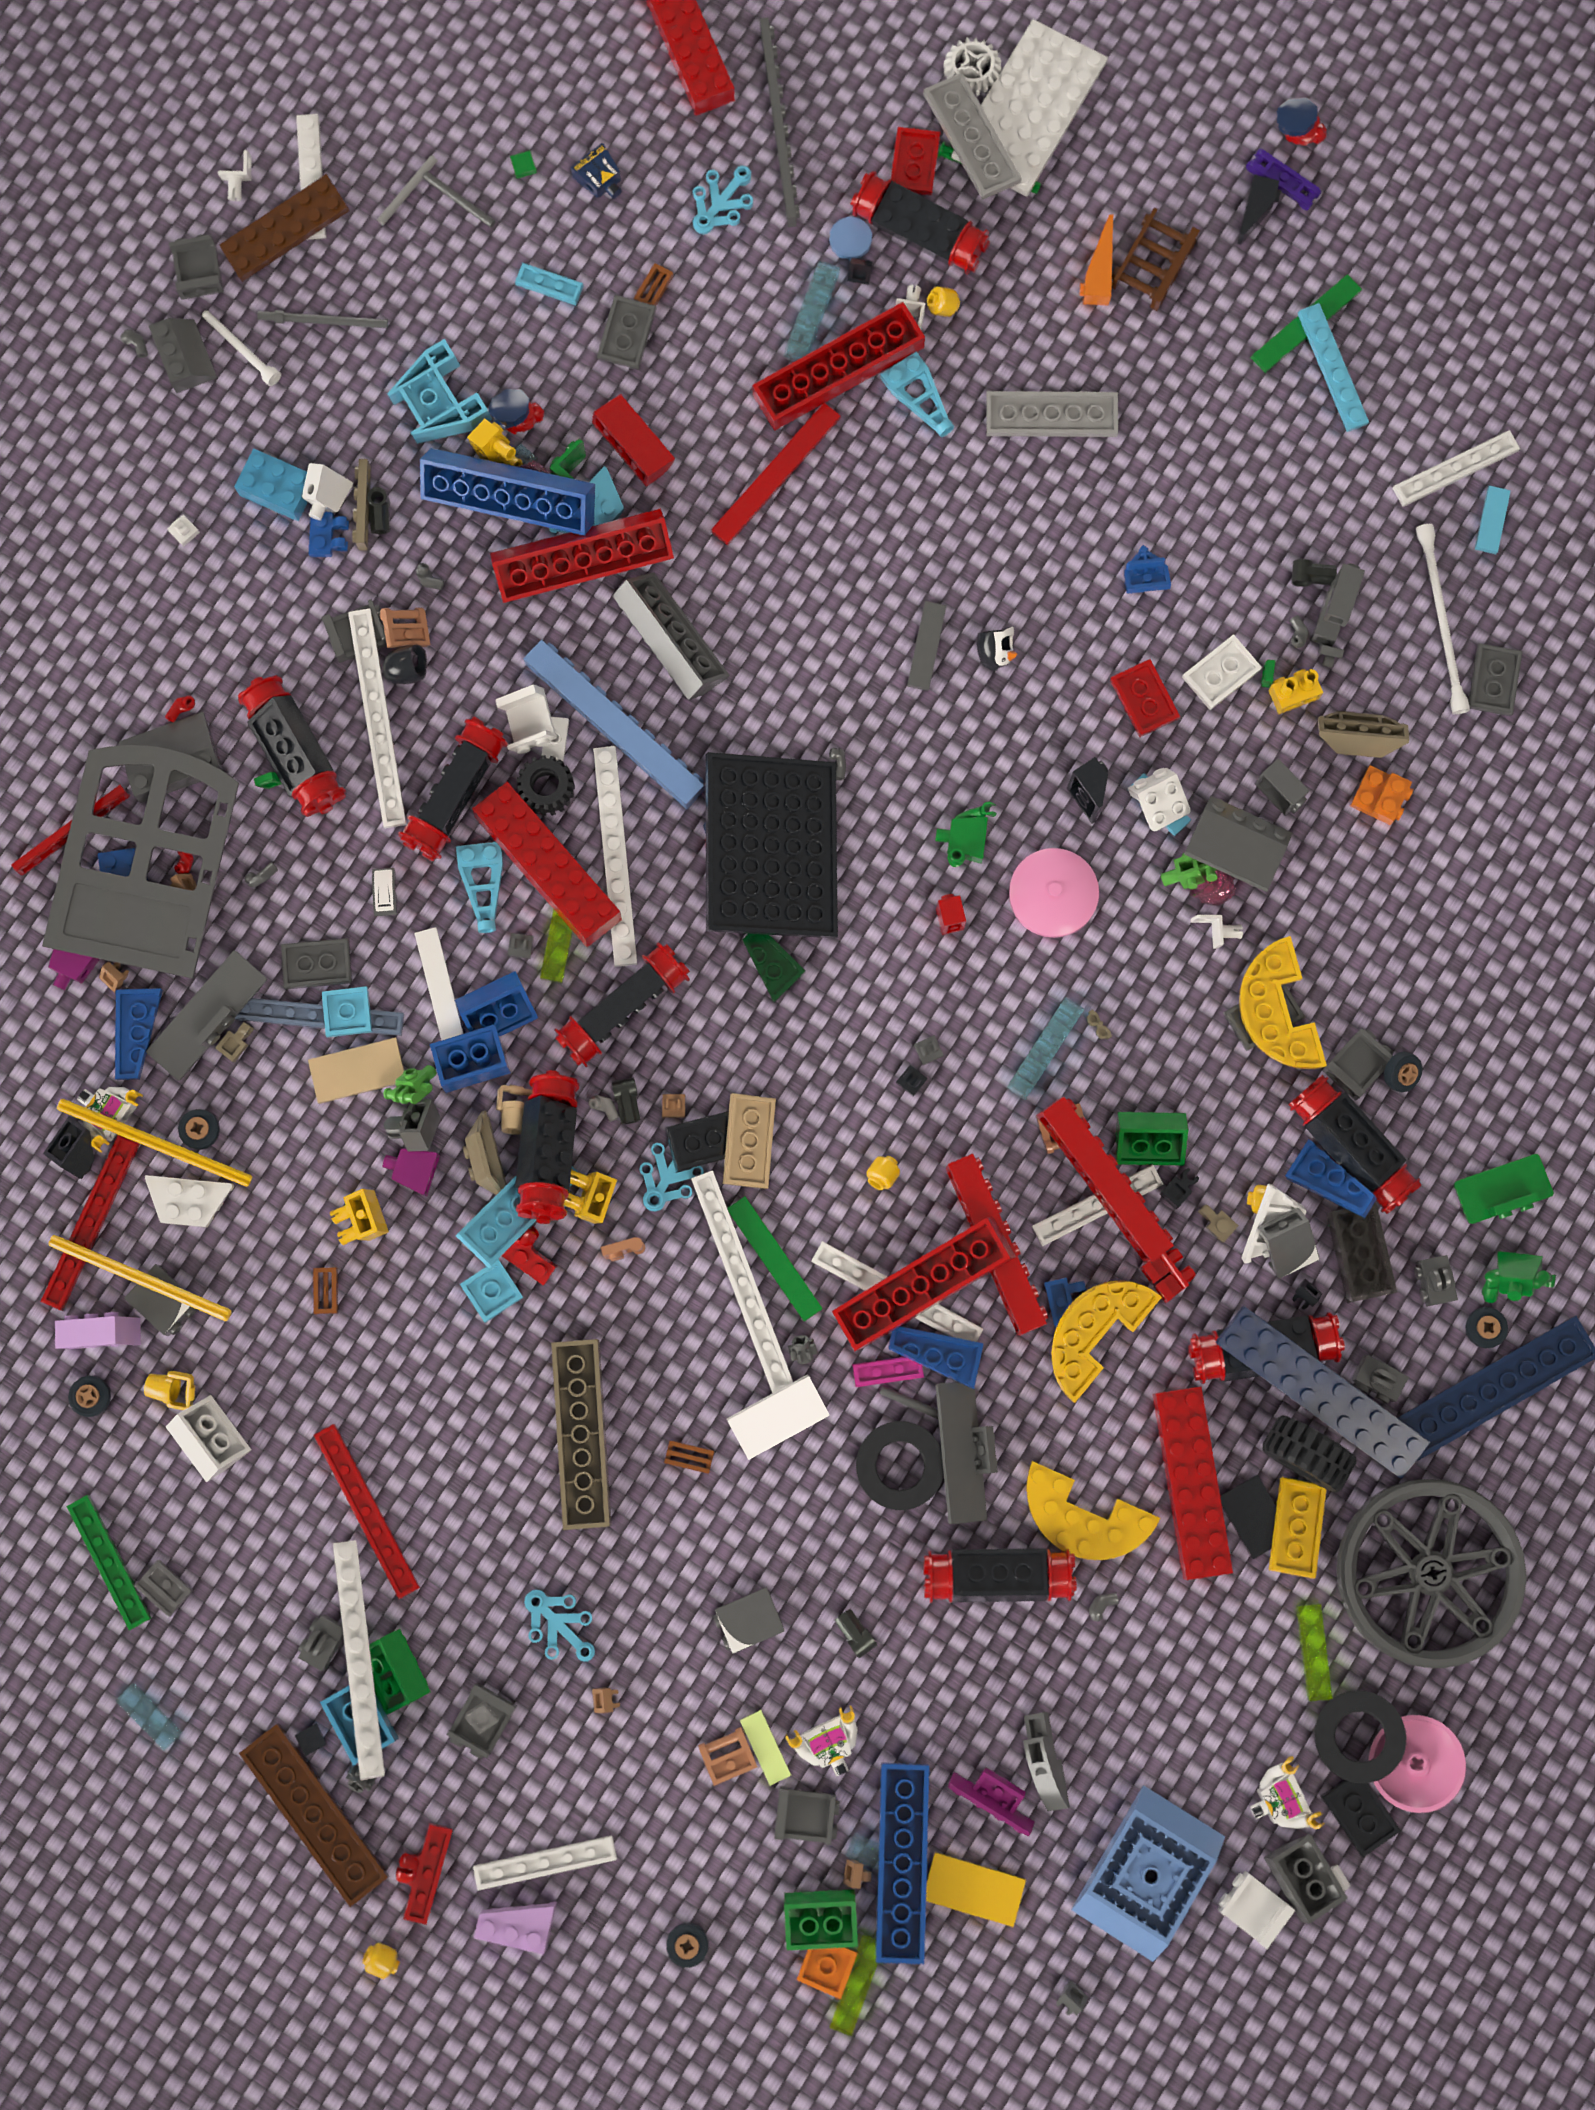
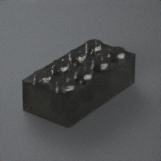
M1377 1203L1373 1204L1365 1218L1348 1209L1327 1213V1220L1347 1303L1398 1293Z

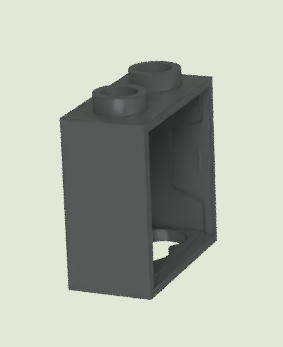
M1279 758L1260 775L1255 783L1284 816L1290 812L1295 814L1308 800L1305 796L1309 790Z

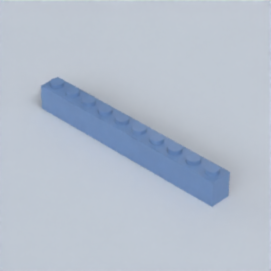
M541 640L523 658L525 665L685 809H688L705 791L704 780L696 773L692 775L687 770L688 766L680 758L674 759L670 755L672 752L664 744L659 745L655 742V736L647 729L643 731L638 726L639 722L632 715L627 717L622 712L623 708L615 700L612 702L605 697L607 695L601 687L598 685L594 687L589 683L591 681L590 678L582 671L578 673L573 668L574 664L567 657H560L554 645L550 642L546 644Z

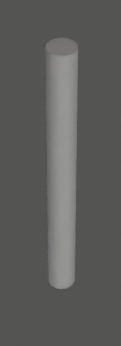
M431 155L379 216L377 221L381 225H384L421 182L424 174L427 171L429 172L436 164L437 159Z

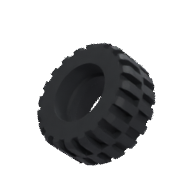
M1284 1415L1276 1419L1262 1444L1263 1452L1276 1462L1306 1480L1334 1493L1343 1489L1357 1463L1356 1456L1338 1442L1316 1429Z

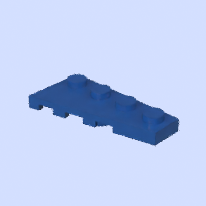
M161 988L116 990V1080H140L147 1054L146 1051L163 992Z
M1308 1139L1285 1175L1287 1180L1364 1218L1377 1200L1372 1192L1349 1175L1344 1168L1335 1163L1329 1155L1320 1150L1310 1139Z
M901 1326L892 1331L889 1350L975 1389L984 1343Z

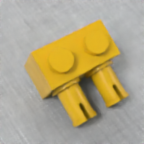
M484 419L467 437L479 459L522 467V460L515 456V448L508 445L510 441L502 434L503 429L496 422L490 423Z
M1302 669L1295 672L1293 677L1288 679L1281 677L1273 681L1268 691L1278 714L1320 699L1323 690L1318 681L1317 671Z
M571 1169L570 1184L582 1188L583 1191L580 1197L569 1193V1197L565 1199L564 1206L574 1209L575 1217L594 1224L603 1223L617 1179L599 1172L584 1175Z
M360 1189L343 1197L344 1206L330 1211V1216L335 1215V1217L331 1218L335 1224L348 1218L351 1219L353 1226L337 1233L338 1237H343L339 1239L342 1245H346L356 1239L370 1241L389 1233L374 1190Z

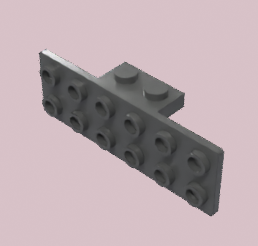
M233 951L147 1049L146 1053L176 1080L180 1081L206 1050L218 1041L220 1034L232 1025L235 1017L267 982V978L237 951Z
M959 1382L936 1384L948 1523L959 1524L986 1521L987 1510L983 1474L998 1473L993 1426L978 1427L975 1389Z

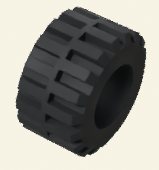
M541 755V759L538 760L534 757L532 758V763L526 762L524 764V770L520 769V777H517V789L520 797L535 814L540 812L542 816H547V813H550L552 816L556 815L555 811L557 810L560 813L564 811V806L570 805V799L574 797L573 790L575 789L573 777L568 766H565L562 760L559 759L557 761L554 756L546 758V755ZM553 776L558 779L559 785L557 790L548 796L536 794L533 787L540 777Z

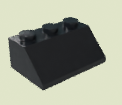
M1096 757L1074 770L1067 786V790L1091 824L1096 822L1103 806L1108 779V768L1103 761H1098Z

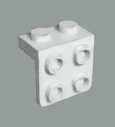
M1160 768L1154 771L1153 775L1138 779L1134 782V785L1128 787L1130 795L1139 801L1149 828L1152 831H1157L1188 815L1191 811L1177 774L1168 768Z

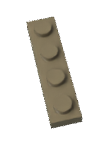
M359 459V465L355 467V479L358 480V487L354 488V500L357 501V508L353 509V520L356 522V529L352 531V539L359 550H368L369 502L367 494L370 490L371 466L368 459Z

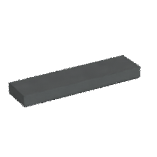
M925 601L907 687L929 691L947 605Z

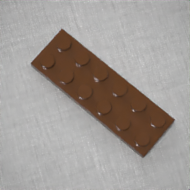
M325 174L219 244L239 279L243 282L350 210L329 176Z

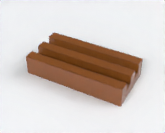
M654 263L633 300L656 306L674 277L673 272ZM657 271H659L660 273L657 276L653 285L651 286L646 297L642 299L641 297L643 296L644 292L646 291L647 287L652 281L654 275ZM664 275H667L650 303L649 301Z
M337 1267L313 1268L314 1314H338ZM329 1272H332V1309H329ZM319 1273H323L324 1309H320Z
M669 1440L664 1463L709 1474L714 1451ZM675 1446L708 1454L709 1456L708 1459L672 1451ZM673 1455L706 1463V1468L670 1460V1457Z

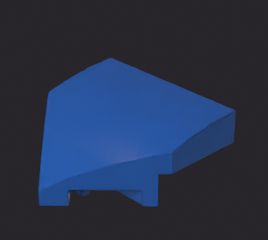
M1142 545L1134 558L1128 561L1124 570L1127 594L1171 589L1168 565L1165 564L1166 559L1163 557L1159 558L1148 551V547Z

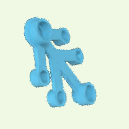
M739 166L735 169L734 179L720 196L718 189L719 174L716 170H709L706 173V181L710 187L712 206L707 212L704 202L706 198L705 188L697 186L693 190V197L696 200L698 214L693 219V227L700 234H708L714 226L738 225L740 223V214L733 209L743 208L748 210L753 206V197L749 194H744L740 199L729 200L739 186H746L750 183L751 171L748 167ZM746 172V175L741 176L739 173ZM714 175L716 179L711 180L709 177ZM702 192L703 195L697 196L696 193ZM750 200V203L744 204L743 201ZM732 210L727 216L715 217L719 211ZM731 216H736L737 219H736V220H731L730 217H731ZM706 220L707 223L701 224L700 221Z
M661 1143L653 1144L651 1152L655 1156L661 1178L658 1186L655 1187L652 1177L654 1169L650 1163H642L639 1170L644 1176L647 1192L643 1197L644 1206L648 1210L656 1212L661 1210L667 1201L679 1198L689 1199L693 1194L692 1188L688 1185L681 1186L679 1190L665 1192L669 1184L697 1177L693 1175V1170L696 1168L701 1170V1175L704 1174V1170L701 1166H697L676 1173L673 1160L667 1169L664 1146ZM656 1146L662 1147L660 1154L654 1153ZM646 1165L651 1168L647 1174L642 1172V1168ZM688 1188L690 1194L683 1196L681 1194L682 1189ZM653 1196L659 1198V1202L655 1205L650 1202Z
M541 1590L530 1591L525 1597V1607L531 1612L529 1640L533 1643L542 1640L543 1632L540 1630L542 1614L548 1620V1647L545 1649V1656L548 1659L553 1660L559 1656L560 1651L557 1647L558 1630L576 1649L578 1659L581 1661L591 1660L595 1655L593 1644L582 1642L565 1623H580L586 1626L592 1622V1614L589 1611L581 1613H554L548 1606L563 1605L566 1609H571L576 1605L575 1596L568 1594L564 1597H547ZM534 1597L540 1599L539 1606H534L532 1604V1599ZM567 1597H571L573 1599V1604L571 1606H567L565 1604V1599ZM588 1614L590 1617L589 1622L584 1623L581 1620V1616ZM533 1631L540 1633L538 1640L532 1638ZM586 1647L589 1649L590 1653L588 1656L581 1654L582 1648ZM549 1648L556 1649L555 1656L552 1657L548 1654Z

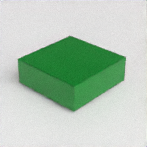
M531 150L510 156L516 179L537 173Z
M1268 659L1265 662L1261 679L1262 687L1270 688L1273 683L1276 660Z
M269 772L253 778L255 786L271 789L282 784L276 772Z

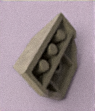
M1337 711L1318 718L1319 735L1337 754L1382 758L1409 743L1408 725L1400 724L1396 720L1383 715Z
M485 1110L481 1111L466 1136V1146H463L465 1158L470 1159L472 1167L468 1168L471 1180L476 1181V1184L497 1195L507 1183L489 1114Z

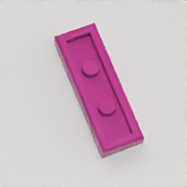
M906 1357L852 1364L856 1387L924 1378L923 1366Z

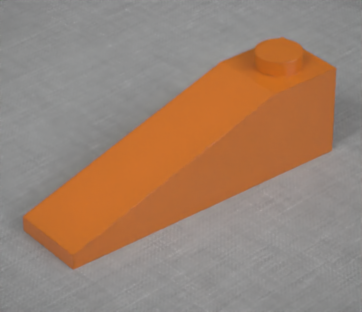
M1109 214L1086 272L1084 283H1080L1079 296H1083L1084 305H1109L1111 299L1113 214Z

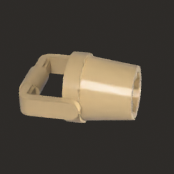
M511 1084L509 1086L502 1085L497 1090L496 1110L501 1112V1131L506 1134L519 1135L522 1129L524 1102H502L503 1091L515 1095L530 1096L532 1090Z

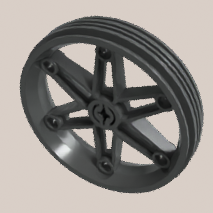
M1417 1479L1398 1483L1382 1490L1364 1503L1349 1522L1340 1543L1337 1556V1582L1341 1600L1349 1618L1361 1635L1384 1654L1407 1664L1426 1668H1448L1480 1658L1492 1650L1507 1635L1514 1625L1523 1604L1526 1590V1564L1515 1530L1504 1514L1490 1500L1471 1488L1458 1483L1437 1479ZM1413 1497H1441L1424 1543L1393 1517L1387 1509ZM1448 1499H1452L1455 1504L1454 1509L1450 1512L1445 1507ZM1462 1504L1474 1511L1485 1521L1494 1533L1500 1547L1453 1554ZM1380 1514H1384L1387 1517V1523L1383 1527L1377 1523V1518ZM1443 1518H1446L1449 1521L1443 1552L1432 1551ZM1373 1525L1403 1565L1357 1579L1356 1564L1359 1548L1369 1527ZM1393 1529L1420 1552L1413 1560L1410 1559L1390 1534ZM1498 1551H1501L1504 1556L1500 1564H1497L1495 1561V1554ZM1485 1558L1486 1564L1454 1574L1451 1562ZM1505 1567L1506 1582L1503 1598L1495 1616L1490 1621L1459 1581ZM1430 1569L1441 1570L1432 1574V1577L1422 1575L1430 1572ZM1409 1572L1410 1584L1377 1588L1376 1582ZM1361 1582H1366L1368 1591L1361 1595L1358 1591V1586ZM1450 1586L1471 1610L1472 1614L1469 1617L1443 1594ZM1410 1592L1400 1642L1387 1635L1373 1621L1362 1599ZM1420 1592L1431 1595L1419 1628L1413 1627ZM1439 1602L1476 1635L1471 1640L1453 1648L1421 1650ZM1480 1619L1485 1623V1628L1482 1632H1478L1476 1629V1623ZM1415 1635L1417 1644L1410 1648L1407 1639L1409 1636Z

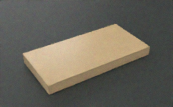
M396 1037L308 1060L318 1104L395 1085V1080L404 1072Z
M730 1094L723 1184L768 1189L775 1098Z

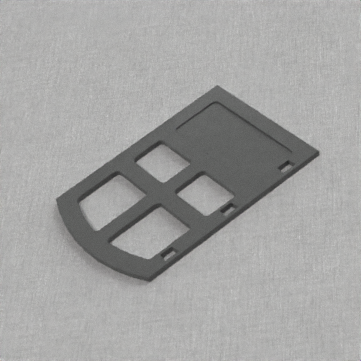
M122 745L89 750L42 947L194 979L239 783L213 765L191 755L171 749L142 745ZM123 765H149L155 767L143 821L140 825L93 815L104 768ZM173 771L189 775L218 791L212 823L206 839L159 829L169 781ZM221 803L228 804L225 817L218 815ZM94 833L136 842L137 846L130 875L125 877L81 867L88 834ZM160 847L202 856L203 861L196 889L191 891L148 882L147 874L154 848ZM205 870L212 871L209 885L202 883ZM189 938L196 939L193 952L186 951Z

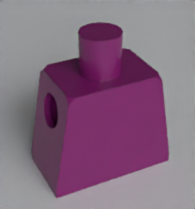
M53 949L48 968L58 973L53 986L65 991L71 979L82 984L100 959Z
M401 1149L398 1158L386 1154L382 1167L393 1170L392 1180L427 1197L440 1155L435 1152Z

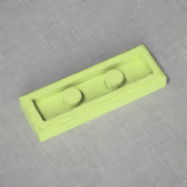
M762 1710L740 1719L769 1785L771 1786L791 1776Z

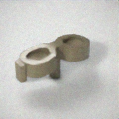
M1093 1009L1090 1010L1086 1019L1087 1024L1091 1027H1097L1096 1036L1099 1039L1108 1040L1111 1038L1110 1030L1103 1025L1098 1014Z

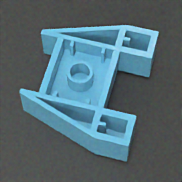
M445 339L426 349L387 393L393 405L405 400L420 424V427L410 432L417 444L470 432L484 419L487 421L492 420L488 409L478 393L458 403L444 381V375L460 367Z

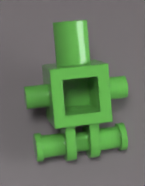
M1182 854V857L1174 859L1175 869L1161 874L1164 886L1180 881L1184 889L1197 888L1198 884L1205 882L1204 876H1206L1208 882H1213L1218 878L1215 873L1217 869Z
M427 1065L422 1070H416L415 1068L405 1070L395 1080L396 1088L394 1090L391 1088L384 1090V1098L392 1099L393 1102L407 1104L411 1102L412 1104H417L432 1091L433 1087L430 1084V1080L437 1074L435 1068Z

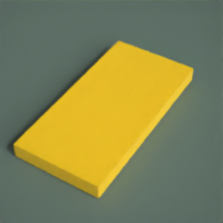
M1285 1477L1280 1478L1269 1571L1312 1579L1316 1578L1326 1498L1325 1488L1311 1482Z
M934 1852L926 1882V1901L1014 1927L1026 1879Z

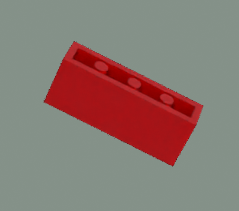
M621 394L593 412L592 424L646 487L660 478L674 463L675 457Z

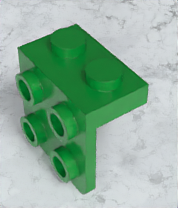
M580 438L576 442L572 441L566 447V452L561 457L557 456L551 462L549 468L551 474L574 479L570 473L586 457L584 442Z

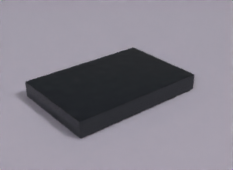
M729 1111L665 1127L676 1172L725 1159Z
M1255 1475L1220 1495L1222 1508L1252 1559L1271 1550L1276 1515V1505L1259 1476Z
M1343 1780L1320 1796L1362 1858L1401 1832L1369 1783H1354Z

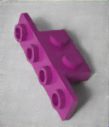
M987 1767L984 1768L974 1784L955 1772L952 1774L948 1787L955 1794L963 1796L976 1807L989 1812L995 1819L1007 1823L1016 1832L1028 1837L1030 1836L1035 1822L1016 1810L1025 1797L1026 1792Z

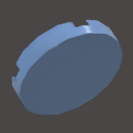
M846 217L838 220L833 225L830 231L829 244L832 251L842 259L862 258L868 253L872 244V232L863 220L857 217Z

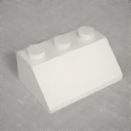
M211 1395L178 1413L166 1426L206 1482L223 1473L251 1451V1448Z

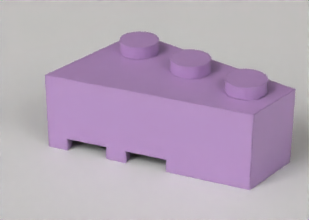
M118 1312L104 1313V1317H98V1314H84V1319H79L78 1315L64 1316V1320L55 1321V1349L141 1345L140 1318L120 1317Z
M557 1902L484 1909L479 1914L474 1939L544 1955Z

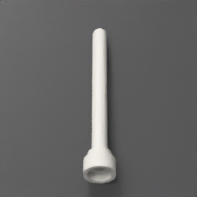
M209 311L202 313L203 318L261 372L262 380L268 386H273L279 381L281 373L275 367L266 366Z

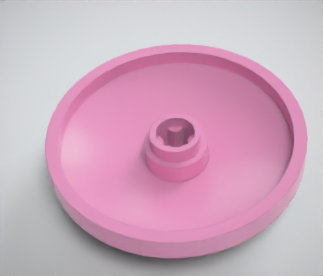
M1059 848L1039 850L1026 857L1014 871L1009 886L1010 905L1018 921L1031 932L1044 937H1064L1080 930L1093 916L1099 899L1098 881L1090 865L1077 854Z
M1422 1715L1403 1716L1401 1718L1406 1730V1748L1402 1760L1393 1772L1385 1778L1374 1782V1784L1387 1801L1402 1810L1414 1813L1436 1811L1449 1804L1462 1788L1466 1775V1758L1463 1748L1455 1734L1441 1722ZM1383 1728L1376 1735L1371 1745L1369 1761L1376 1758L1383 1750L1385 1744Z

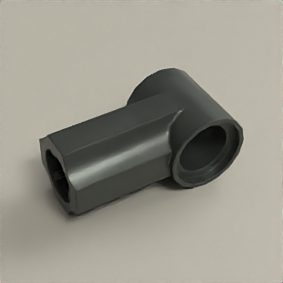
M374 487L367 494L370 512V531L372 534L383 535L390 533V499L384 489ZM376 497H384L381 503H374Z
M1307 559L1293 561L1292 585L1305 587L1311 584L1331 585L1337 575L1336 565L1314 564L1311 560Z
M634 1077L613 1081V1093L615 1101L618 1103L621 1124H633L641 1121Z
M851 1608L834 1619L859 1659L878 1646L867 1628L863 1627Z

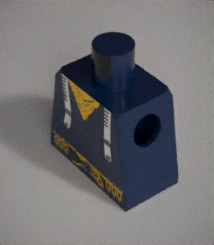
M603 143L570 167L572 178L596 198H600L606 192L612 199L617 198L621 194L622 189L617 185L621 181L620 171Z

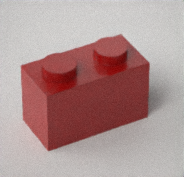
M947 894L942 896L941 900H938L936 907L942 935L964 930L966 917L960 895Z

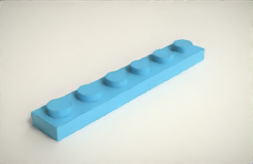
M1320 303L1299 310L1297 314L1346 431L1349 432L1367 425L1369 420Z

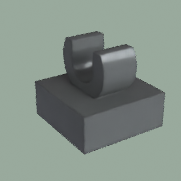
M1320 644L1318 653L1325 655L1322 665L1332 668L1335 657H1343L1344 649Z
M511 933L507 955L509 957L531 959L534 937Z
M935 1035L914 1044V1048L923 1066L944 1056Z
M1070 1980L1064 1986L1056 2005L1060 2006L1064 2003L1068 2007L1066 2014L1074 2013L1077 2016L1083 2010L1088 1996Z

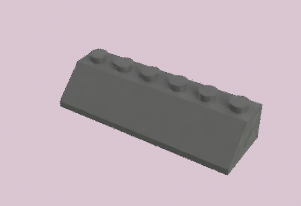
M654 572L626 579L615 592L613 597L619 607L625 612L632 625L641 634L643 640L649 645L656 658L662 663L670 677L673 678L688 700L703 696L730 676Z

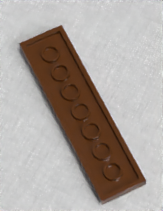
M279 1723L239 1753L349 1907L353 1906L389 1877L388 1873Z

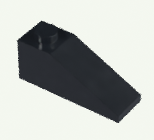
M1254 175L1237 244L1241 245L1269 214L1274 202H1279L1281 190L1278 189L1279 180Z

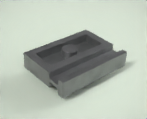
M157 1560L135 1585L140 1592L168 1617H171L173 1612L193 1592L161 1560Z

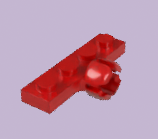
M533 1226L502 1257L544 1286L558 1265L535 1250L534 1243L539 1236V1232Z
M429 1823L421 1853L419 1855L404 1853L400 1857L398 1862L400 1867L396 1869V1880L411 1886L403 1916L404 1920L427 1925L453 1831L452 1828Z

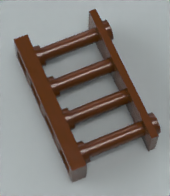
M1154 207L1151 214L1146 213L1141 223L1143 228L1120 268H1115L1112 274V279L1114 280L1112 289L1116 290L1120 281L1149 295V298L1152 299L1150 308L1158 312L1193 249L1200 230L1192 227L1189 234L1186 232L1183 234L1155 220L1158 209ZM1150 227L1179 241L1181 245L1179 252L1176 250L1173 252L1146 238L1145 236ZM1140 245L1169 259V262L1172 263L1169 270L1166 268L1163 270L1136 256L1135 254ZM1130 263L1159 277V280L1162 281L1159 288L1156 286L1153 288L1126 274L1125 272Z

